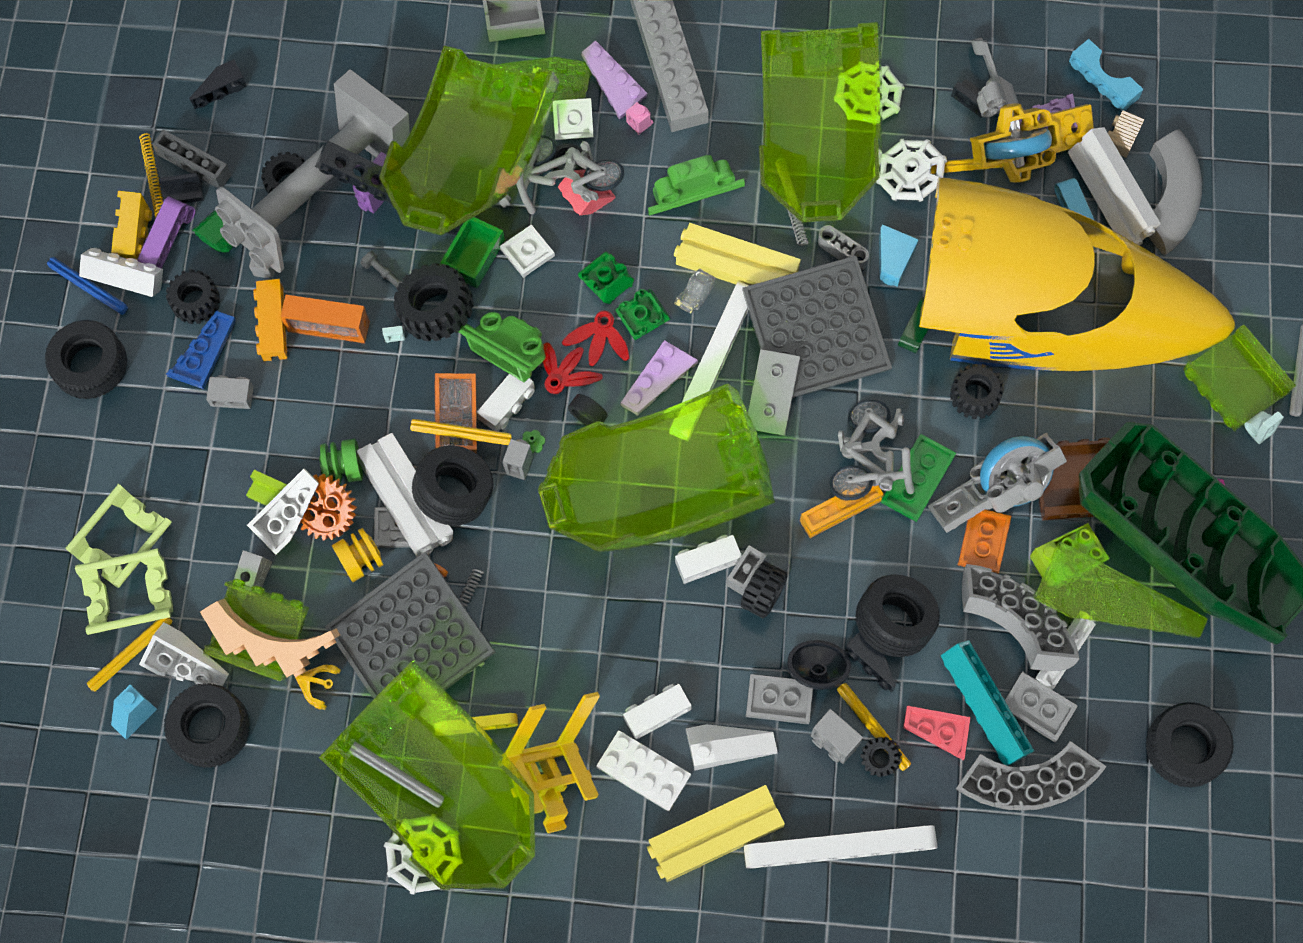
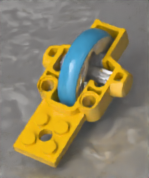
M1017 103L1000 107L996 131L970 138L974 159L973 165L979 168H986L1002 164L1010 182L1019 183L1029 180L1031 170L1051 165L1056 159L1057 152L1071 149L1076 143L1082 141V137L1086 133L1094 129L1091 105L1085 104L1053 113L1040 108L1023 110L1021 104ZM1076 122L1077 130L1073 133L1071 127Z

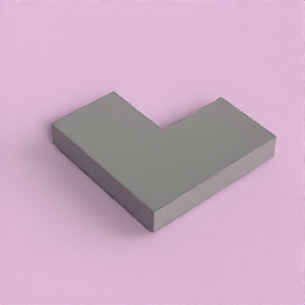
M375 507L374 543L377 548L410 547L399 527L396 526L386 507Z

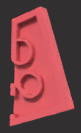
M912 706L906 707L904 729L962 760L965 759L970 717Z

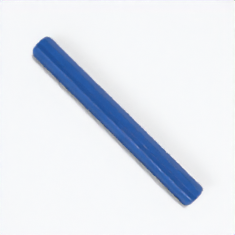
M51 257L47 262L49 268L119 314L123 315L128 310L125 303L87 278L80 277L79 273L55 257Z

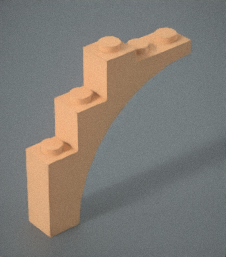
M225 599L216 601L200 611L226 655L232 652L236 655L246 649L256 666L262 663L267 666L276 660L286 677L293 674L297 677L306 671L304 667L310 664L309 659L319 654L317 649L322 646L327 649L337 643L335 638L340 636L337 628L323 635L308 639L274 637L247 624L233 611Z

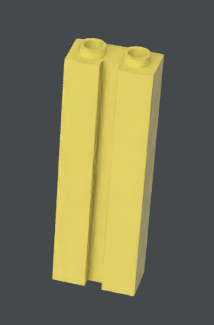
M689 223L687 229H683L681 234L683 242L680 246L677 245L674 252L676 265L733 284H737L740 281L748 285H754L799 271L801 259Z
M764 785L649 839L650 846L647 847L651 858H656L659 864L656 869L660 878H665L669 882L783 828L785 823L773 802L767 786Z

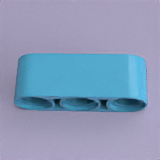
M1075 178L1055 184V193L1061 207L1094 220Z

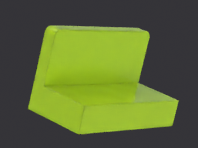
M254 470L250 476L253 483L246 496L267 506L287 484Z

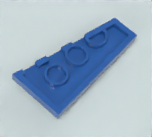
M216 311L202 328L196 340L193 339L189 344L190 347L184 355L181 354L175 366L166 373L167 377L204 389L236 322L235 317Z

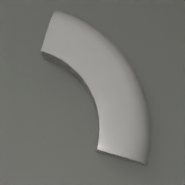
M1180 129L1169 133L1155 142L1149 154L1156 163L1163 182L1160 202L1153 209L1161 224L1155 229V233L1149 236V239L1164 256L1171 252L1191 229L1198 214L1202 196V177L1199 162L1189 140Z
M966 564L962 578L963 612L983 616L1008 630L1023 647L1030 663V669L1062 671L1069 669L1078 662L1079 654L1073 636H1070L1065 621H1061L1056 614V609L1047 600L1043 601L1035 594V590L1023 582L1021 584L1015 582L1007 574L1002 576L991 572L992 569Z
M1071 741L1060 753L1050 760L1032 766L1009 767L994 762L980 754L956 787V790L971 799L996 808L1021 811L1037 810L1057 805L1076 796L1091 785L1106 766Z

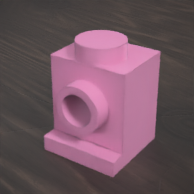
M638 102L626 111V122L639 135L653 124V121L650 119V111Z

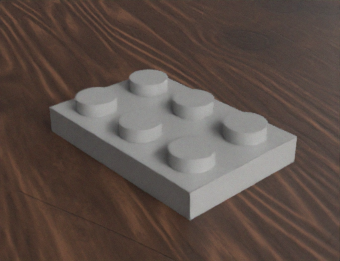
M1024 672L1021 673L1005 699L1016 719L1053 742L1058 740L1077 708L1076 704Z
M750 674L746 717L809 724L813 689L798 683L795 679Z

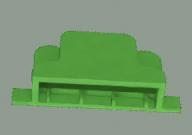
M705 155L673 165L668 168L667 177H663L655 182L653 194L657 205L649 207L648 214L649 216L744 187V178L735 181L734 173L731 171L728 161L719 160L714 162L711 155Z
M496 312L487 313L481 318L478 327L473 328L466 323L465 326L462 325L460 327L461 330L458 332L466 337L471 351L522 382L527 381L531 377L532 371L546 357L541 340V331L537 327L528 325L523 319H518L514 316H508L502 320L500 314Z

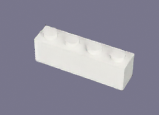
M90 248L81 254L80 277L151 297L161 291L163 269L156 267L154 264L140 263L133 258H122L118 254H108L101 252L97 248Z

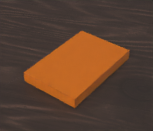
M984 509L968 519L958 565L963 567L966 564L990 568L992 569L991 572L999 574L1011 515Z

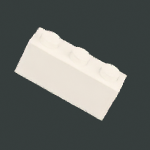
M509 374L477 411L478 419L494 431L499 432L500 429H504L510 421L509 418L520 411L525 399H530L534 394V382L530 378L522 382Z
M723 535L718 537L715 542H704L699 544L696 549L680 551L675 556V563L683 583L686 584L736 565L742 555L734 536Z
M671 684L662 690L663 693L657 696L652 694L645 698L644 703L637 706L634 704L625 710L626 713L623 714L624 720L635 740L691 710V704L680 684L676 686Z

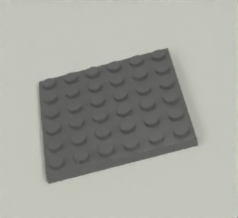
M857 256L742 288L760 349L801 357L793 398L892 369Z
M423 552L325 626L328 632L337 628L340 636L335 638L336 644L393 728H396L496 653L426 552Z

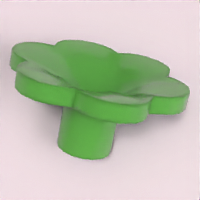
M533 430L532 432L526 431L523 433L522 440L528 442L532 453L541 452L543 449L542 445L545 444V438L540 435V432Z

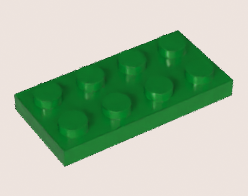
M920 434L910 451L914 493L908 494L904 479L893 481L892 489L886 491L881 503L917 522L953 461L956 452Z

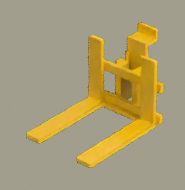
M598 692L586 694L582 697L556 742L524 749L546 710L545 704L530 707L504 753L503 760L500 761L502 769L510 770L517 785L512 790L515 798L522 796L529 814L532 815L543 810L545 811L546 818L543 821V825L547 833L564 830L567 827L564 819L568 811L560 792L565 791L568 784L577 783L586 801L595 799L599 795L591 779V773L586 769L578 752L579 748L574 743L576 736L600 697ZM564 756L572 774L562 776L554 758ZM535 762H539L544 774H540Z

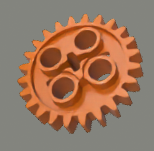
M315 474L313 477L319 482L315 492L318 493L319 498L313 495L300 521L303 524L301 530L307 528L308 536L315 533V539L322 535L323 540L327 538L333 540L336 535L340 537L343 535V532L348 531V526L354 523L351 519L356 517V514L352 511L357 506L351 505V502L356 499L349 498L352 491H345L347 484L339 485V478L333 481V475L326 478L325 474H321L319 477ZM333 497L337 499L338 504L334 503ZM310 510L314 512L315 517L311 515ZM329 516L333 518L334 523L329 520Z

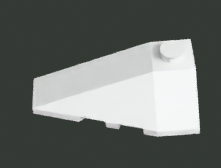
M304 468L247 526L275 554H278L291 541L319 482Z
M164 622L153 635L139 664L157 675L165 676L167 674L175 676L176 680L183 681L186 679L194 681L196 685L211 683L212 685L216 684L223 687L229 675L228 672L186 635Z
M708 724L686 728L694 770L778 753L773 732Z

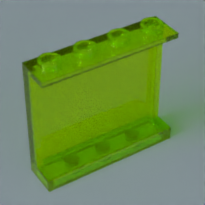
M1244 324L1234 334L1196 360L1187 362L1183 369L1186 377L1194 382L1199 393L1209 400L1213 410L1219 412L1223 417L1224 423L1231 427L1233 431L1239 429L1259 412L1265 411L1287 396L1296 387L1294 382Z
M240 579L225 582L224 585L227 586V591L224 599L233 611L247 624L274 637L285 639L300 638L309 607L303 606V602L291 599V601L286 600L284 595L272 592V594L264 592L265 589L259 586L245 585L246 582ZM214 634L210 644L205 645L203 654L277 681L287 678L276 660L267 666L263 663L256 666L246 649L236 655L233 652L226 655Z

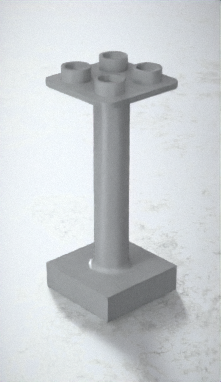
M351 69L348 70L334 83L340 131L329 141L357 155L364 149L375 157L380 152H383L397 161L398 168H401L411 158L408 113ZM323 146L252 209L225 188L219 187L216 190L219 205L215 207V210L223 221V227L220 229L222 236L234 247L243 244L250 250V258L259 268L266 270L268 267H271L279 273L284 270L279 235L275 228L334 177L331 174H323L315 167ZM335 161L338 167L343 168L340 161Z

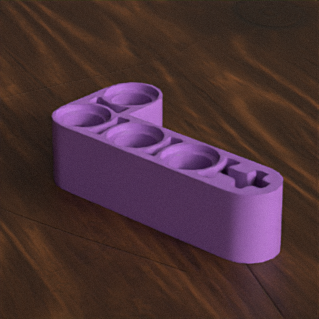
M167 197L160 208L137 261L144 264H154L156 267L162 268L182 223L189 224L195 215V208L172 197Z

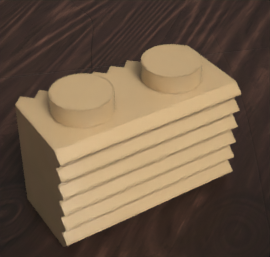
M1123 110L1120 116L1116 115L1112 126L1115 128L1113 131L1109 130L1108 135L1120 155L1127 158L1144 119Z

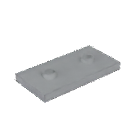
M760 349L745 429L785 436L800 356Z

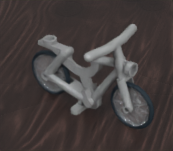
M537 135L524 140L518 147L517 158L525 165V170L520 167L516 168L514 177L529 214H534L536 209L527 193V187L530 182L553 186L557 178H570L573 180L571 183L573 193L581 195L585 202H591V200L597 201L599 197L596 192L588 189L607 191L615 188L624 178V168L619 162L611 159L593 162L590 146L586 141L581 143V153L578 149L571 147L565 155L550 161L556 154V143L548 136ZM565 164L564 170L549 172L544 177L538 176L539 174H542L548 170ZM576 164L586 170L584 177L581 178L579 174L574 172Z
M864 400L851 408L848 414V421L855 431L851 438L845 437L844 431L839 430L840 451L844 457L848 459L854 458L873 473L860 466H845L838 469L831 476L829 482L830 490L836 497L842 500H857L867 495L872 486L878 485L882 490L890 491L893 481L904 479L908 494L914 493L910 449L907 447L902 449L903 471L894 472L893 451L883 452L880 449L882 439L885 437L894 439L898 426L904 424V413H901V409L896 410L894 420L889 423L891 418L890 409L878 400ZM877 432L872 441L861 443L866 433ZM872 451L875 457L881 462L886 463L885 471L863 456V453Z

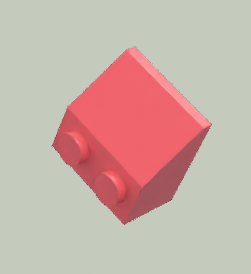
M574 170L581 178L584 177L586 170ZM566 177L558 186L563 197L570 202L574 211L579 215L593 214L616 198L611 190L595 191L588 189L596 192L599 199L597 201L585 202L581 195L573 193L571 187L573 180ZM602 183L595 187H607V185Z

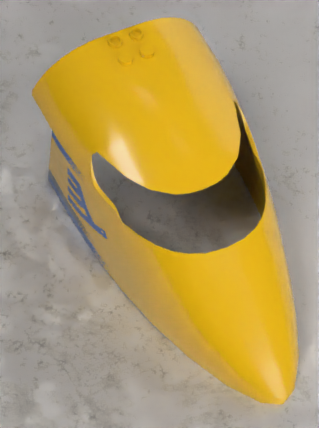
M938 177L935 194L937 201L925 298L921 308L919 327L956 332L952 341L951 361L1044 371L1121 369L1161 363L1199 353L1226 340L1234 330L1235 321L1232 315L1212 293L1177 268L1112 229L1072 210L1042 201L1028 194L978 182ZM1093 247L1122 256V270L1127 274H1134L1132 297L1126 309L1116 319L1100 328L1067 336L1057 332H1028L1015 322L1017 315L1053 310L1073 301L1088 286L1094 270Z

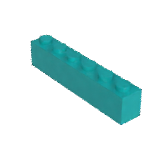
M970 641L958 643L943 653L941 658L944 661V666L950 671L956 686L961 690L967 705L974 712L977 722L985 731L987 739L995 748L1000 761L1004 765L1009 766L1034 752L1033 747Z

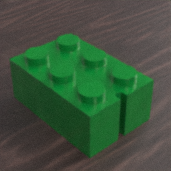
M468 215L440 264H446L455 268L462 275L466 284L478 288L498 254L500 246L505 242L503 230Z

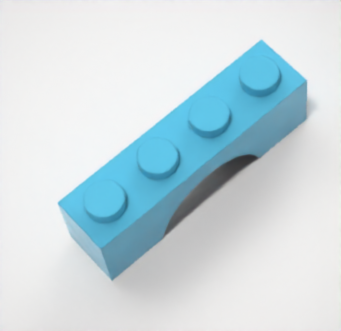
M1090 39L1086 40L1072 52L1069 60L1071 66L1082 73L1088 82L1096 86L1102 95L1110 99L1116 108L1125 111L1140 98L1143 88L1130 76L1114 78L1107 75L1102 70L1099 62L1102 50Z

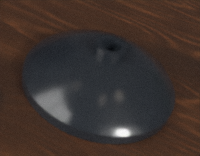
M811 640L800 643L791 650L788 656L787 667L791 676L798 683L808 688L826 690L835 688L847 680L851 670V662L846 652L839 646L827 641Z

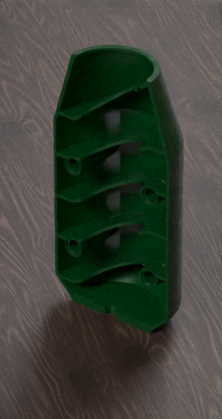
M1126 422L1078 474L1080 505L1201 610L1274 645L1282 642L1288 636L1285 629L1303 610V563L1272 525L1153 424Z

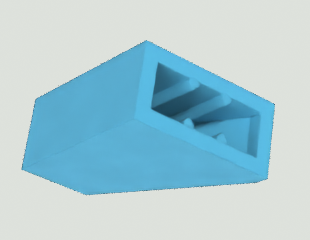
M883 224L879 234L880 280H883L885 284L898 287L916 250L918 239Z
M129 685L114 700L111 725L127 740L157 708L133 686Z

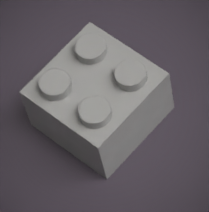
M831 709L815 725L811 734L812 742L820 749L824 747L829 752L828 756L836 763L840 761L842 764L860 746L863 739L859 733Z

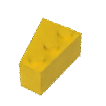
M118 191L117 197H120L121 204L120 210L116 209L115 215L119 216L118 227L114 228L111 253L118 254L122 258L138 260L144 246V240L148 237L147 226L148 222L152 219V210H150L141 193Z

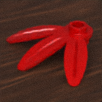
M608 311L598 312L594 322L575 329L562 340L563 346L578 344L595 334L589 349L590 366H594L600 359L604 351L606 337L620 358L624 361L629 359L628 347L619 332L612 327L614 317ZM604 317L608 318L607 324H602L601 319Z
M548 342L543 344L546 355L543 364L549 376L545 380V388L549 393L558 394L563 391L565 386H585L598 382L603 378L602 374L589 371L570 374L582 357L584 351L582 347L571 351L561 362L559 368H557V359L553 347ZM557 381L558 385L552 386L551 383Z

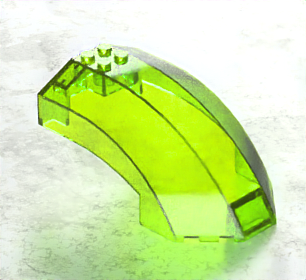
M878 22L859 23L858 27L786 33H783L781 30L761 31L763 72V145H759L761 185L801 222L842 220L880 178L883 123L880 25Z
M443 46L420 114L402 147L396 141H391L379 176L404 226L442 236L500 202L512 190L528 166L543 133L559 84V80L552 70L534 67L532 73L469 59L461 49Z
M729 384L722 385L690 400L635 420L613 426L597 421L562 436L556 456L553 455L547 468L548 473L544 482H541L538 488L549 528L598 552L634 548L686 536L720 525L775 503L769 468L756 429L738 390Z
M413 660L384 687L319 757L391 828L411 851L409 860L441 890H450V888H505L535 857L534 792L491 737ZM353 743H359L442 795L444 801L440 807H435L352 755L349 749Z

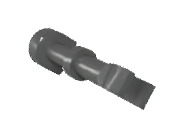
M374 251L368 252L361 259V265L366 270L373 266L381 273V277L384 280L390 281L397 289L402 281L392 274L390 268L384 267L377 260L378 255Z

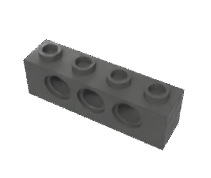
M162 130L152 144L158 156L191 174L197 173L200 179L217 188L223 187L232 175L226 163L165 130Z

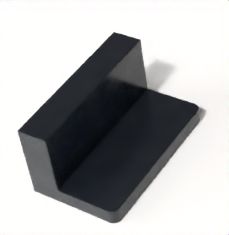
M964 80L962 84L957 82L953 87L951 97L982 118L977 104L978 93L981 90L968 80Z
M197 173L159 178V183L163 189V202L167 197H172L183 203L204 201L203 185Z

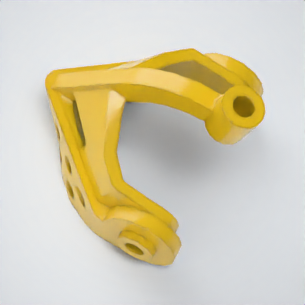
M322 665L295 677L305 699L317 709L326 710L327 706L325 702L312 697L310 682L322 684L326 689H330L333 685L332 680L327 679L325 681L313 676L320 672L340 673L341 670L334 665Z

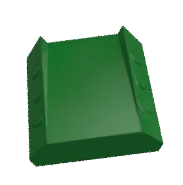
M216 210L192 229L204 243L217 252L226 253L233 248L220 232V229L223 227V221L218 216Z
M604 252L578 273V277L607 304H611L616 297L629 287L632 288L634 278L629 274L627 267L622 263H618L615 257L608 252Z
M640 289L635 293L633 299L622 302L615 309L634 340L671 320L651 289Z

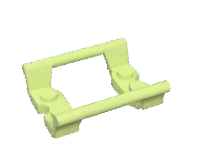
M118 484L65 549L84 564L112 558L100 549L89 547L85 539L111 505L121 508L130 521L144 531L152 533L138 552L150 550L172 522L154 511L145 513L146 506ZM140 561L130 562L124 569L121 565L102 568L101 576L119 588Z
M158 548L75 566L76 573L82 579L84 595L89 596L92 600L91 605L86 607L89 624L86 626L87 635L171 617V612H173L171 592L163 587L164 581L168 579L166 564ZM141 561L148 568L145 580L148 597L155 610L148 614L107 622V616L110 612L107 589L101 581L97 569Z

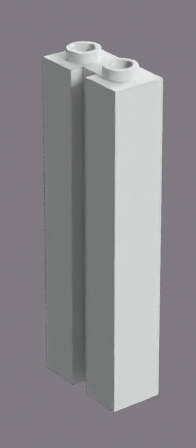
M1104 127L1091 129L1082 137L1080 143H1076L1068 151V154L1112 230L1140 246L1143 243L1142 240L1154 234L1155 229L1161 223Z
M393 433L378 439V442L373 445L370 443L356 451L357 461L416 557L423 552L430 554L434 548L445 546L451 542L453 530L450 525L435 522L427 517L416 505L411 489L416 470Z

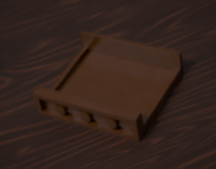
M1100 438L1097 441L1081 439L1072 443L1064 440L1056 444L1060 447L1067 462L1054 469L1049 485L1039 498L1042 521L1094 517L1080 505L1078 474L1108 443L1110 438Z

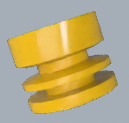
M363 528L358 530L362 537L360 540H357L354 533L350 534L353 542L350 546L344 539L331 545L352 582L364 577L362 566L366 565L371 572L374 571L370 563L371 561L375 560L378 567L383 566L380 551L372 537Z

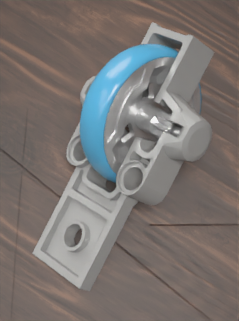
M1047 432L1037 439L1028 436L1009 438L993 447L985 460L971 469L970 476L972 479L933 502L928 508L947 533L984 509L993 508L996 512H1004L1011 507L1037 500L1049 485L1054 469L1067 461L1060 447L1052 441Z

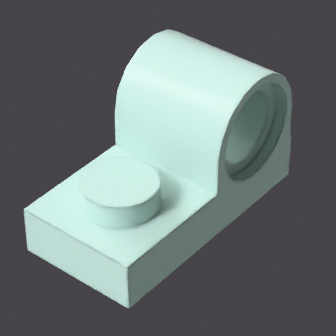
M1261 411L1245 423V428L1254 440L1260 444L1275 433L1284 417L1279 412L1271 416V414Z

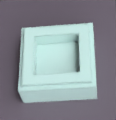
M402 326L382 328L383 336L387 343L405 340Z

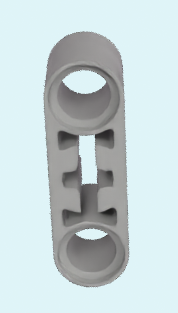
M830 225L823 226L820 229L818 245L838 260L852 256L861 257L864 259L863 261H858L861 271L867 267L869 252L866 248ZM823 236H830L831 239H824Z

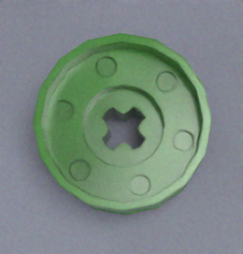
M355 438L342 440L341 450L337 449L335 442L330 444L331 452H329L326 443L320 445V467L322 474H325L326 478L333 475V481L334 476L336 480L340 479L339 484L342 483V474L346 475L349 483L363 480V470L356 457V451L359 450Z

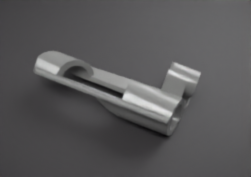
M982 38L971 39L974 53L976 55H983L991 77L986 82V86L978 93L977 104L982 117H991L999 114L1000 107L1004 105L1019 104L1013 85L998 75L987 41Z

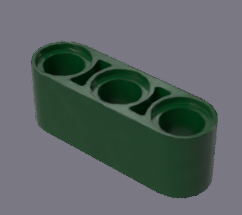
M924 297L920 299L898 343V346L915 354L929 328L919 327Z

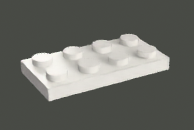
M619 730L596 766L599 770L668 812L691 777L689 772Z

